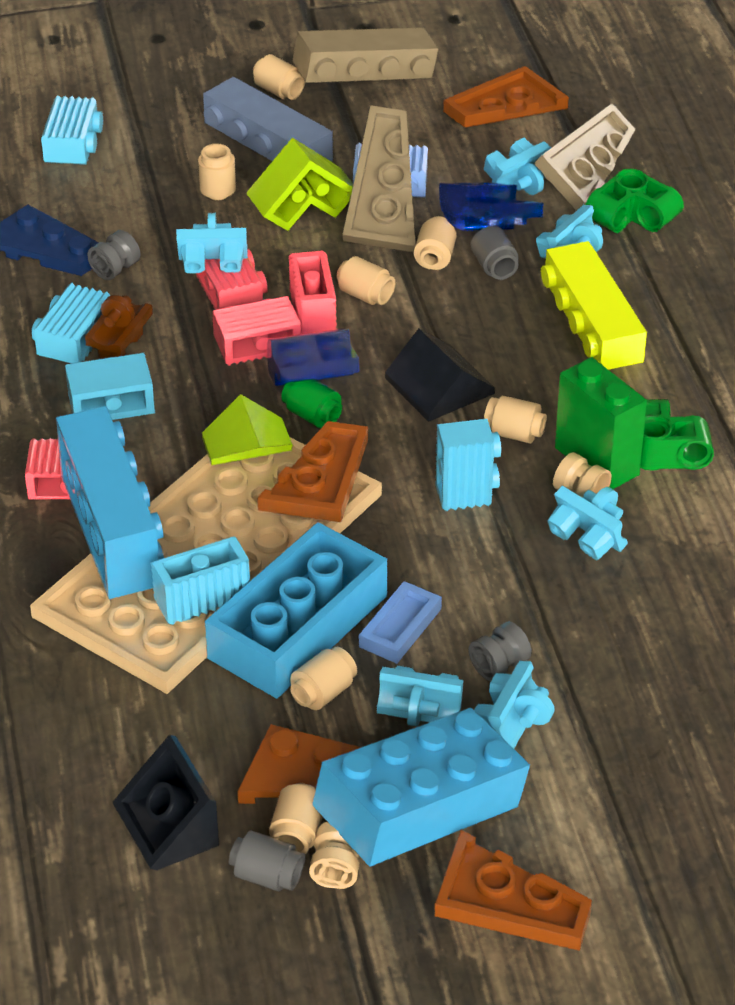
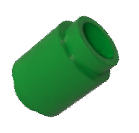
M295 375L287 381L283 388L281 398L283 403L286 404L287 409L318 428H322L327 421L336 422L341 415V395L310 376Z

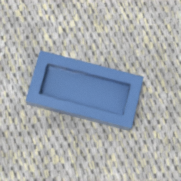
M403 581L359 634V648L397 664L440 612L442 597Z

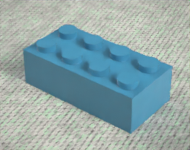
M106 406L56 417L61 477L108 598L113 599L154 588L151 562L164 559L161 545L157 541V539L163 538V528L158 513H150L149 511L150 497L145 482H137L135 477L138 475V470L133 452H125L123 448L125 446V437L121 423L119 421H112Z
M317 522L205 621L207 659L274 698H279L291 686L290 677L294 671L322 650L331 649L387 597V558Z
M468 708L323 761L312 805L370 867L517 808L530 764L472 708Z

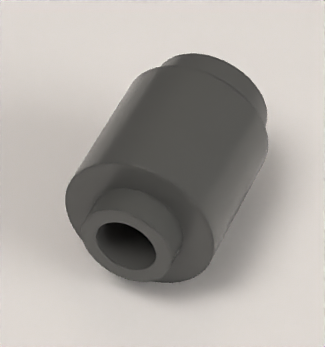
M488 226L479 230L474 235L470 245L471 251L487 275L503 280L511 277L517 271L519 265L518 252L501 228Z
M249 831L244 838L238 837L232 846L229 856V865L234 866V876L236 878L278 892L283 888L291 891L295 889L305 863V854L296 851L294 844L254 831Z

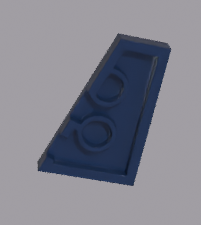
M29 204L0 222V250L5 251L6 258L19 260L22 256L40 260V264L43 267L79 276L92 269L87 253L90 248L99 242Z

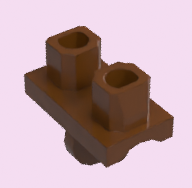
M119 295L108 296L101 304V317L85 336L86 346L97 348L99 359L125 356V349L128 345L137 342L143 335V326L153 314L152 305L147 303L135 305L132 303L131 298L126 295L122 297Z

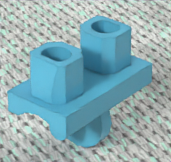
M522 138L511 146L509 159L498 151L489 154L485 160L484 171L492 178L490 192L496 197L514 188L518 191L524 189L530 195L541 192L544 188L545 177L534 163L551 147L545 141L534 146L527 139Z
M582 205L572 215L564 214L557 220L556 229L553 232H543L536 238L540 257L546 258V249L586 241L591 243L596 252L600 250L603 245L602 228L599 225L593 224V206Z
M208 213V224H193V229H177L179 260H182L187 274L205 271V259H220V270L225 273L240 272L243 259L248 258L246 228H231V223L217 224L216 213Z
M561 486L554 494L558 506L547 520L553 534L563 540H568L575 530L580 527L586 532L578 540L579 546L585 554L595 560L601 558L611 547L621 552L628 544L627 539L621 536L623 525L619 519L623 515V510L616 506L618 493L615 490L605 487L597 494L587 490L582 498L566 487Z
M519 661L512 674L495 673L490 682L489 689L494 705L477 704L474 709L512 748H515L525 728H530L532 724L545 725L550 721L555 712L554 705L548 698L549 691L544 687H538L532 679L531 672L534 667L531 661Z
M396 666L395 669L382 667L379 679L378 714L407 718L408 725L418 727L420 721L433 722L461 711L464 680H460L457 675L441 673L439 676L418 673L409 667Z

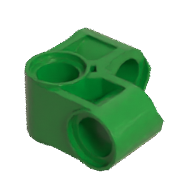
M630 168L619 171L616 176L602 187L595 189L585 204L593 206L592 221L614 233L621 232L631 221L641 225L650 232H657L680 214L684 208L681 195L673 187L660 183L640 170Z
M647 399L640 468L652 471L660 469L696 470L708 466L713 460L714 451L709 425L706 420L694 415L671 417L668 399Z

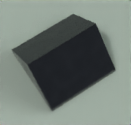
M420 328L417 329L385 372V379L428 422L495 394V387L451 345Z
M169 734L112 802L148 866L153 870H160L219 846L216 801L177 737Z

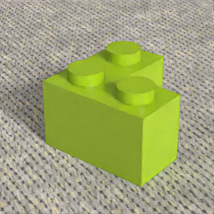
M292 137L246 194L263 217L289 231L311 204L336 218L350 201L353 183L339 166Z

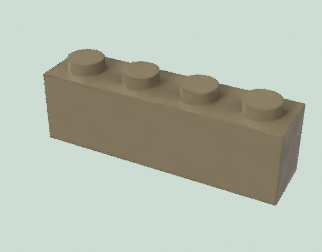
M424 28L298 31L292 62L306 83L432 78L439 48Z

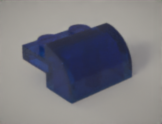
M493 182L439 183V200L443 214L448 222L459 230L478 231L488 226H497L502 230L514 229L515 225H527L528 218H543L544 203L516 200L517 185Z
M349 328L272 338L267 341L268 371L275 386L285 385L288 382L309 379L320 380L353 375V373L360 372L359 357L351 346Z

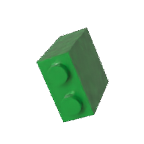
M593 357L562 371L559 380L555 448L565 457L569 453L574 452L586 458L588 465H599L609 470L612 475L609 487L611 489L617 488L640 475L647 399Z

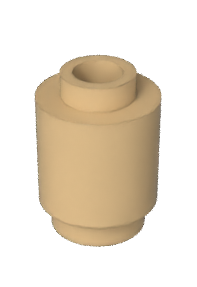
M272 54L259 59L254 66L255 84L281 99L287 97L293 100L300 95L304 88L305 81L297 67Z
M211 144L204 147L198 158L200 191L204 196L212 200L226 199L236 190L235 158L230 149L223 144Z
M435 216L421 226L414 248V257L422 267L439 270L449 264L457 238L454 225L449 219Z
M358 256L345 260L337 271L339 289L371 305L376 303L384 305L394 292L395 278L390 276L389 271Z
M502 395L499 399L490 398L485 410L484 419H488L492 432H498L500 437L531 444L535 437L543 435L547 416L545 413H541V405L538 403Z
M340 647L322 650L291 674L290 683L293 698L303 707L320 710L352 685L353 678L357 674L356 663L351 655Z
M300 783L286 786L281 790L270 824L269 834L272 838L294 844L296 851L306 854L314 846L317 828L321 825L323 816L312 805L316 789L311 785Z

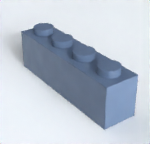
M232 77L203 93L205 123L267 159L273 161L293 137L329 161H333V131L241 80Z

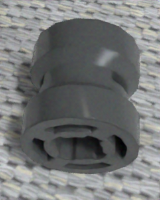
M117 230L107 237L106 243L99 242L90 248L87 253L91 268L104 280L113 279L121 273L122 267L129 268L138 262L141 257L137 242L124 230Z
M507 621L497 626L493 630L492 636H481L471 642L468 652L477 672L484 679L491 681L495 673L506 674L508 667H516L519 661H528L531 658L532 649L522 629L515 623Z

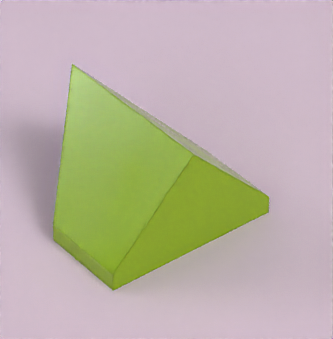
M241 394L202 432V439L211 465L292 450V443L283 419Z

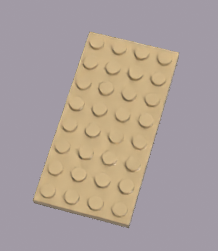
M290 438L292 450L217 465H211L207 454L151 501L148 508L150 513L157 512L161 520L163 538L157 539V541L161 545L164 558L235 536L249 558L251 581L317 522L341 533L382 495V483L358 471L342 522L259 511L257 503L259 495L265 489L271 490L278 482V475L286 466L291 468L302 456L301 450L305 445ZM91 553L30 605L32 618L166 694L207 658L205 621L216 612L209 610L208 614L201 613L199 617L194 616L191 620L183 622L176 621L172 625L167 623L153 595V588L109 599Z

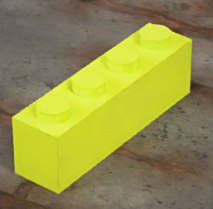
M586 241L546 249V263L541 267L543 284L546 288L551 289L555 296L557 308L560 311H564L569 320L571 331L574 334H578L583 342L586 356L593 357L608 370L643 363L647 331L591 243Z

